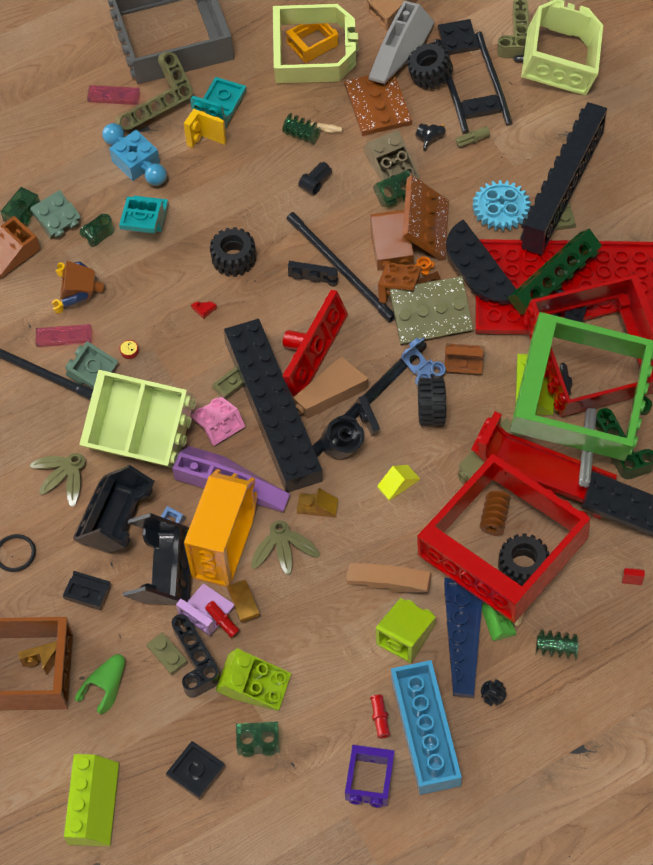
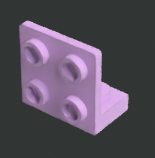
M202 584L188 602L180 599L176 607L178 614L186 615L194 626L211 636L219 625L215 624L216 621L205 610V606L210 601H215L224 613L229 614L234 608V604L207 585Z

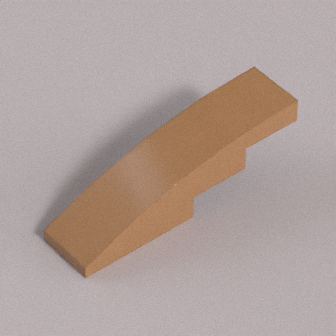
M350 563L346 582L349 585H368L369 588H388L391 592H428L432 574L426 571L390 565Z

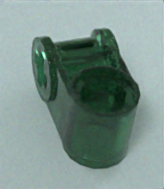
M105 213L100 214L94 220L81 227L79 234L88 240V244L91 247L97 246L101 241L114 233L115 228L111 216Z

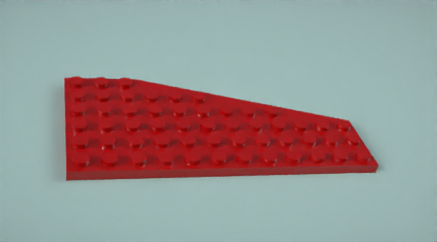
M479 239L516 289L570 241L550 240L543 255L522 249L521 240ZM599 241L602 247L597 250L598 254L591 259L588 258L585 261L586 265L579 270L576 269L573 272L574 276L567 281L564 280L561 283L562 287L558 289L569 291L638 274L646 298L651 300L653 299V242ZM552 291L549 295L556 294L557 291ZM475 295V334L529 335L530 330L523 320L525 314L520 315L513 304L502 305L499 302L490 300L487 302ZM615 299L587 306L583 321L619 312ZM566 311L559 313L558 317L564 318Z

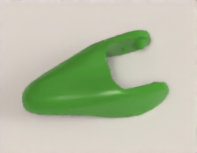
M115 654L97 668L80 687L75 701L80 702L83 700L92 683L106 692L100 705L97 706V713H106L113 706L117 697L125 666V657L121 654Z

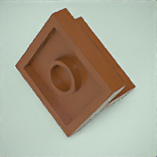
M447 343L445 346V371L482 374L484 346Z

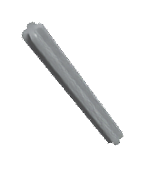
M595 408L586 409L584 428L595 430L597 412ZM582 450L579 485L581 487H588L591 481L593 453Z

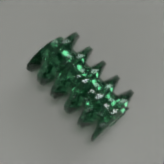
M289 113L284 121L282 132L294 138L297 137L299 140L303 139L305 142L315 144L321 133V127L317 128V122H314L311 126V120L305 123V118L302 117L299 121L298 115L292 119L293 114Z
M541 629L539 634H537L535 655L541 649L542 656H545L547 650H549L550 657H553L556 651L559 658L562 657L563 653H566L567 659L574 654L575 660H577L579 648L577 634L574 633L570 639L569 633L566 632L562 638L561 632L557 631L555 637H553L552 630H549L547 635H545L544 630Z

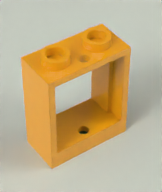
M329 23L299 24L286 31V43L304 63L338 46V32ZM319 30L325 36V39L308 47L301 40Z

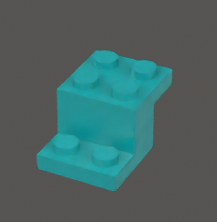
M135 195L133 197L127 196L119 223L120 229L146 233L161 232L169 205L168 199Z

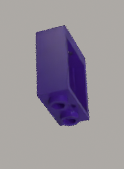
M352 745L345 788L346 801L355 805L367 803L376 808L388 806L395 750ZM356 761L387 765L383 793L352 789Z

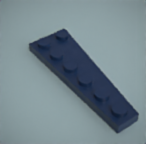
M444 578L453 696L474 698L482 600L452 579Z

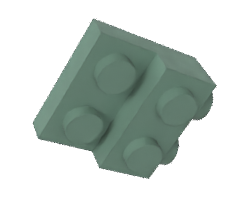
M58 190L30 208L49 238L61 236L68 227L74 228L79 224L81 218L71 202H68L61 190Z
M86 341L84 346L80 345L74 353L76 355L74 361L70 359L67 363L65 375L79 384L84 383L94 389L98 370L112 372L118 360Z

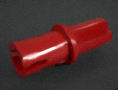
M210 601L205 606V610L216 621L215 624L219 625L230 638L240 630L230 620L229 614L224 613L215 601Z

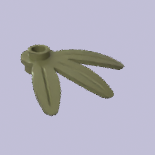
M73 453L67 458L47 456L37 459L30 464V467L33 469L57 468L43 482L39 491L41 495L51 491L68 475L66 483L67 499L70 506L76 504L80 492L79 471L85 465L83 455Z
M279 520L271 524V534L257 547L252 558L251 568H258L269 556L275 544L280 565L286 575L291 573L292 554L288 542L314 558L319 557L320 553L311 541L299 533L290 531L289 525L285 521Z

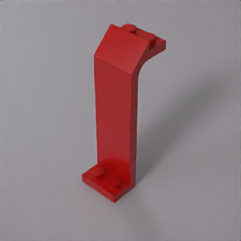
M494 411L491 418H486L471 448L476 455L484 462L492 454L501 457L513 468H518L530 479H535L542 487L583 503L587 487L579 485L580 460L506 432L501 427V413ZM592 465L591 473L594 471L614 480L617 479L616 474ZM593 514V517L597 519H601L602 517L598 514Z

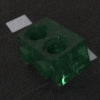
M408 170L382 180L373 186L381 206L386 204L388 207L397 203V199L400 198L405 200L406 190L400 188V183L406 185L407 177L410 176ZM384 189L391 192V197L384 194Z
M278 721L236 724V748L238 755L252 757L254 754L272 756L275 753H280ZM266 737L274 738L270 743L263 741ZM246 738L253 739L249 744L242 742Z

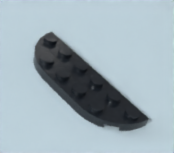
M461 220L450 230L447 237L446 253L449 261L459 275L463 277L470 290L480 299L487 302L489 300L499 302L502 305L512 304L507 297L516 290L515 286L465 220Z

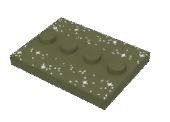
M462 276L416 284L414 290H389L400 345L411 343L417 337L419 340L425 337L424 340L473 331Z

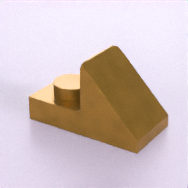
M318 488L317 494L299 493L297 514L336 518L338 498L321 488Z
M57 641L19 651L18 655L22 666L33 667L42 662L44 672L48 675L55 664Z

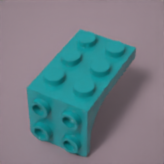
M215 77L203 99L196 96L191 97L192 110L196 109L211 116L224 120L226 128L247 88L245 85Z

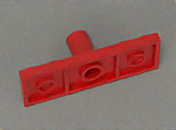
M330 290L307 333L287 330L283 336L284 348L297 350L283 373V378L293 397L311 383L348 316L337 290Z

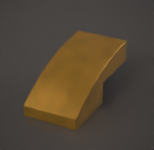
M246 579L227 586L241 623L260 616Z

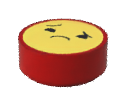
M126 340L120 345L122 357L132 359L138 355L139 348L135 341Z

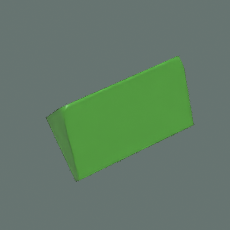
M485 602L482 603V613L493 641L516 635L511 620Z

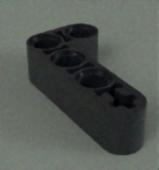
M178 614L173 617L171 622L173 632L195 669L183 677L182 685L185 694L190 698H195L216 687L220 674L216 663L190 619L184 614ZM181 625H182L183 627H185V630H186V631H185L184 633H183V630H182V628H181ZM191 640L196 641V642H195L194 644H192V645H188V644H187L188 641H191ZM198 657H205L203 661H196ZM208 673H214V674H215V675H214L213 677H211V678L205 677ZM190 683H196V684H197V685H196L195 687H193V688L187 687Z

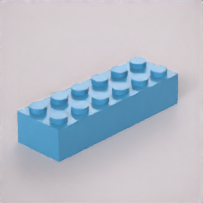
M432 660L391 668V681L419 795L460 787L462 776Z

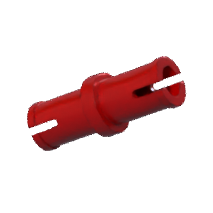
M373 695L370 697L373 709L372 720L375 721L377 738L385 739L391 736L387 721L389 715L385 711L383 695Z

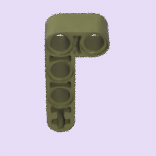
M527 0L513 1V35L501 36L498 39L497 54L501 58H514L517 55H524L529 27Z

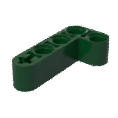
M602 408L597 412L595 424L597 431L626 437L612 410ZM643 449L635 453L632 451V454L628 455L625 461L611 458L620 476L627 480L653 471V450Z

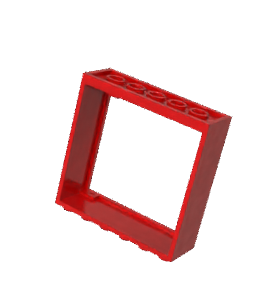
M638 274L531 300L523 316L524 324L530 330V341L540 312L553 315L614 299L627 334L653 340V313ZM552 347L550 348L544 377L547 378V388L549 393L553 395V405L555 411L559 412L560 417L583 412L588 408H598L634 398L637 382L570 399ZM637 358L638 364L641 366L642 359ZM653 368L647 380L649 387L646 395L653 394Z
M492 454L417 535L418 556L515 623L587 541L591 518L585 512L574 508L567 500H562L556 496L552 490L545 489L539 485L535 479H530L524 475L520 469L513 468L507 464L503 458ZM492 480L570 530L523 586L444 533Z

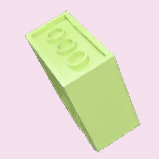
M552 0L538 7L528 27L521 77L586 96L599 71L603 24L587 7L580 6L579 11L574 10V4L568 3V6L564 7L565 1ZM543 26L562 34L580 37L588 47L586 65L538 52L539 27Z
M338 4L273 6L275 82L341 81L356 66V51L359 50L358 33H355V18ZM337 23L345 30L346 55L338 63L282 65V25Z

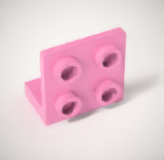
M223 397L213 399L210 404L197 409L195 413L190 415L192 420L204 428L213 446L245 427L238 409Z

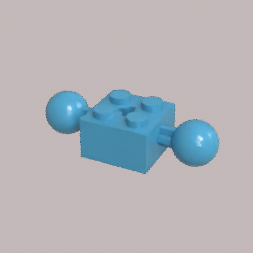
M110 123L104 127L102 137L107 144L112 145L109 147L112 162L132 181L145 174L146 181L153 186H159L166 181L167 171L159 164L158 149L140 132L135 130L124 137V130L120 125Z

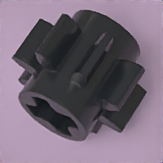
M495 679L494 682L489 680L482 685L481 697L484 698L486 704L490 706L493 703L498 705L505 700L507 693L505 691L506 688L503 686L504 683Z

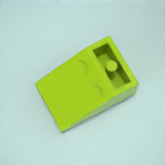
M236 648L227 656L215 691L234 700L279 711L291 673Z

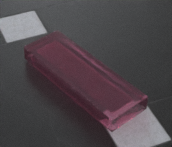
M90 85L87 101L138 105L140 88Z
M91 324L36 328V347L83 344L86 341L92 343Z

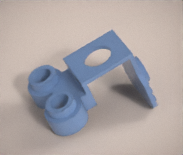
M417 337L409 344L410 348H407L401 356L414 375L417 374L415 378L417 386L420 378H431V376L439 378L446 370L442 362L436 361L433 363L431 359L426 361L416 348L425 337L420 340ZM410 356H418L420 363L412 365L409 360ZM437 368L439 373H435L433 369Z

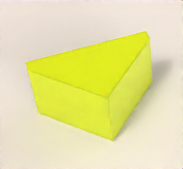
M409 465L392 466L377 488L390 501L418 482L420 478Z

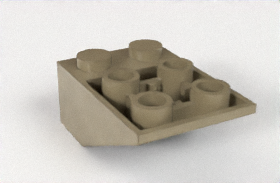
M399 130L367 142L363 147L371 166L388 191L406 184L407 177L411 175L417 179L420 178Z

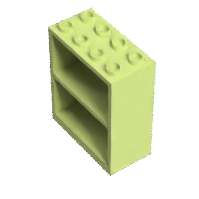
M98 370L79 445L96 451L173 468L179 452H181L182 447H185L187 442L185 434L187 428H190L191 410H194L196 406L195 395L185 389Z

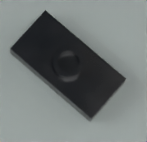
M366 396L358 397L356 403L360 410L359 416L362 423H366L371 436L378 434L380 427Z

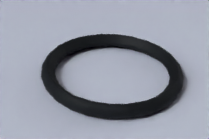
M12 534L0 541L1 547L9 539L21 538L30 544L32 550L30 559L24 565L10 568L0 562L1 569L17 572L27 568L32 563L36 549L29 537L21 534Z

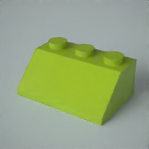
M517 354L515 406L528 354ZM546 377L543 379L535 415H553L554 398L548 391Z

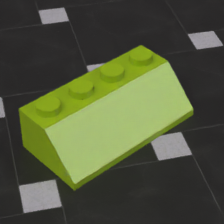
M74 754L64 839L68 845L111 846L119 762L93 754Z

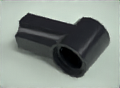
M320 162L309 174L305 173L302 175L298 186L308 193L316 195L322 183L332 174V169L326 162Z

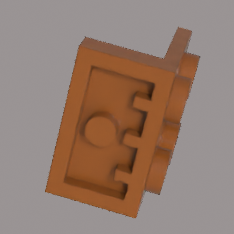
M386 263L378 282L379 302L387 303L390 289L414 290L422 267L413 264Z

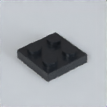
M191 741L166 772V776L200 800L226 766L222 761Z

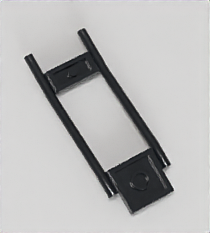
M471 19L439 24L438 32L441 40H434V44L439 43L440 46L443 45L449 55L475 51L480 48L497 95L468 99L461 102L452 76L450 79H446L462 133H469L466 122L467 118L499 113L500 111L503 113L506 125H512L513 122L507 102L486 47L483 33L481 31L476 34L474 33Z

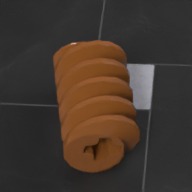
M491 491L485 497L480 528L487 534L498 536L504 532L502 528L505 527L504 521L507 519V508L510 505L508 501L511 500V496L503 491Z

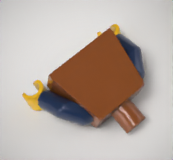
M66 261L65 265L62 262L57 264L58 269L55 271L59 277H62L60 293L62 301L60 302L55 299L52 302L54 306L53 311L56 314L61 313L64 307L88 301L93 291L102 293L104 282L94 281L95 271L88 268L80 261Z

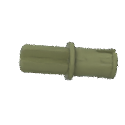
M485 126L457 137V146L463 147L471 143L476 144L477 141L490 137L489 128Z

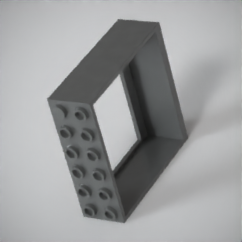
M108 0L109 7H112V9H109L111 18L116 20L113 21L115 30L119 31L117 33L120 43H123L121 45L123 53L127 55V65L132 67L130 68L131 77L136 79L137 85L165 78L158 62L159 55L164 52L175 53L184 72L234 60L232 36L218 0H195L210 38L209 40L135 58L121 16L182 0ZM167 55L165 58V62L167 64H170L171 59Z

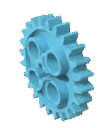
M499 180L498 184L492 181L491 186L486 183L485 188L480 187V191L476 192L475 197H473L472 209L474 210V215H477V221L482 220L481 225L487 223L488 229L494 226L495 231L498 227H501V230L504 231L505 227L511 230L512 225L518 228V223L522 224L524 218H528L531 201H529V196L526 195V190L521 191V186L516 188L515 182L509 185L508 180L505 184H502V181Z

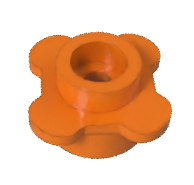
M420 257L417 260V264H414L415 266L422 267V275H428L430 269L435 266L434 262L428 257Z

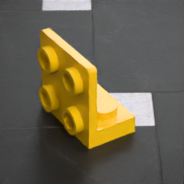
M193 109L183 123L186 144L191 148L200 141L201 136L223 145L227 142L225 123L219 117Z

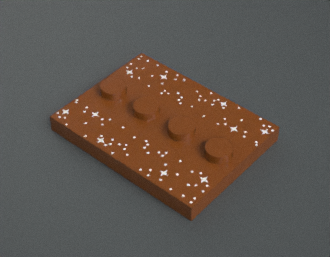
M395 74L385 84L369 80V76L344 81V86L362 136L412 125V119Z
M411 175L407 177L403 236L441 261L446 258L449 200Z

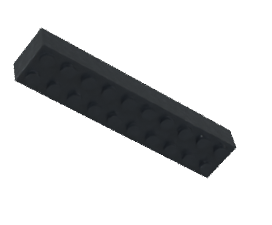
M587 102L585 108H581L579 119L575 120L573 124V131L568 133L567 143L562 145L560 156L555 158L554 168H550L547 181H543L541 193H537L534 206H530L528 218H524L521 228L524 229L520 237L522 249L543 255L604 134L607 115L606 107Z
M260 319L224 328L226 346L242 380L244 391L284 490L288 493L322 482L321 465L283 378Z

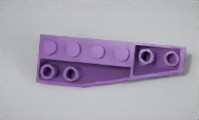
M191 446L179 452L172 468L175 480L205 488L208 477L216 469H220L221 473L227 476H232L236 473L239 479L247 481L251 477L255 478L256 484L253 492H257V504L284 512L290 498V494L225 456Z

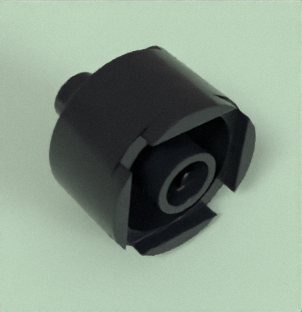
M342 415L336 417L322 432L321 442L324 452L339 459L350 457L362 445L364 430L358 421L351 416Z

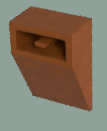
M15 216L0 226V279L40 250L37 236Z

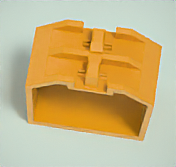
M216 469L208 477L184 541L193 579L224 587L231 585L254 521L258 499L257 492H253L256 484L255 478L251 477L247 481L239 479L236 473L232 476L223 475L220 469Z

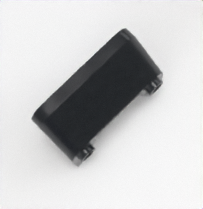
M152 513L129 519L128 524L143 529V540L146 545L154 548L152 583H146L138 589L123 592V597L145 604H177L180 599L188 602L191 592V571L184 541L189 527Z

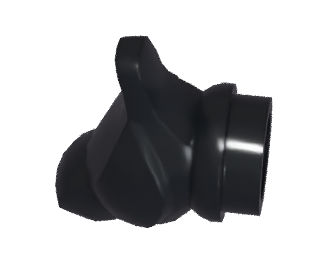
M421 123L415 136L419 137L420 140L423 139V150L426 151L430 143L438 137L445 135L446 129L444 124L428 126Z

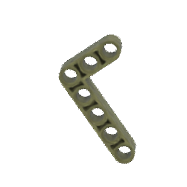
M164 52L158 57L159 65L170 88L119 114L115 118V123L120 125L123 130H129L191 97L193 89L175 53ZM167 55L171 59L170 64H167L165 62V58ZM174 71L178 73L177 80L173 78ZM181 87L185 88V95H181ZM168 94L171 96L170 103L166 102V96ZM153 102H155L157 105L155 111L151 109V104ZM138 110H141L142 117L140 119H138L136 116V112ZM124 117L128 121L125 127L121 123Z

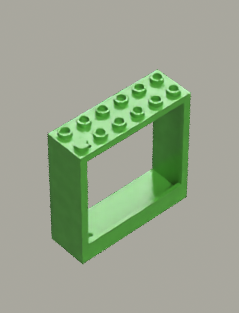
M540 312L533 330L509 432L625 461L627 456L632 454L638 440L636 432L639 430L642 418L639 417L644 410L645 401L643 398L644 394H647L649 387L647 380L653 368L650 365L653 360V340ZM553 337L642 359L625 438L535 415Z

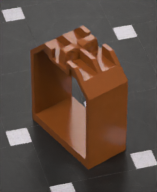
M67 617L0 618V638L57 637L53 690L0 691V711L68 710L73 631Z

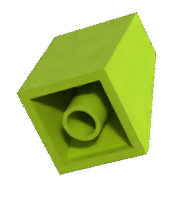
M400 598L377 625L376 645L412 664L435 627L436 616L428 609L423 610L417 607L413 601Z

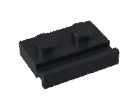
M73 571V576L67 584L63 598L101 610L112 584L110 581Z

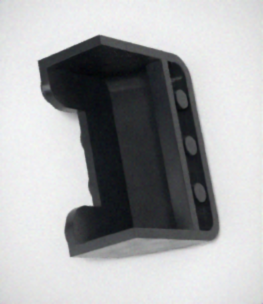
M131 465L104 475L92 495L73 539L79 544L108 553L126 548L131 540L129 538L130 533L127 532L128 520L134 515L137 502L151 495L153 491L152 486L155 481Z

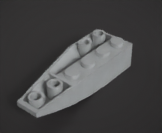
M403 1L383 40L370 72L369 80L385 84L408 61V56L412 55L411 52L416 50L418 46H423L435 21L420 4Z

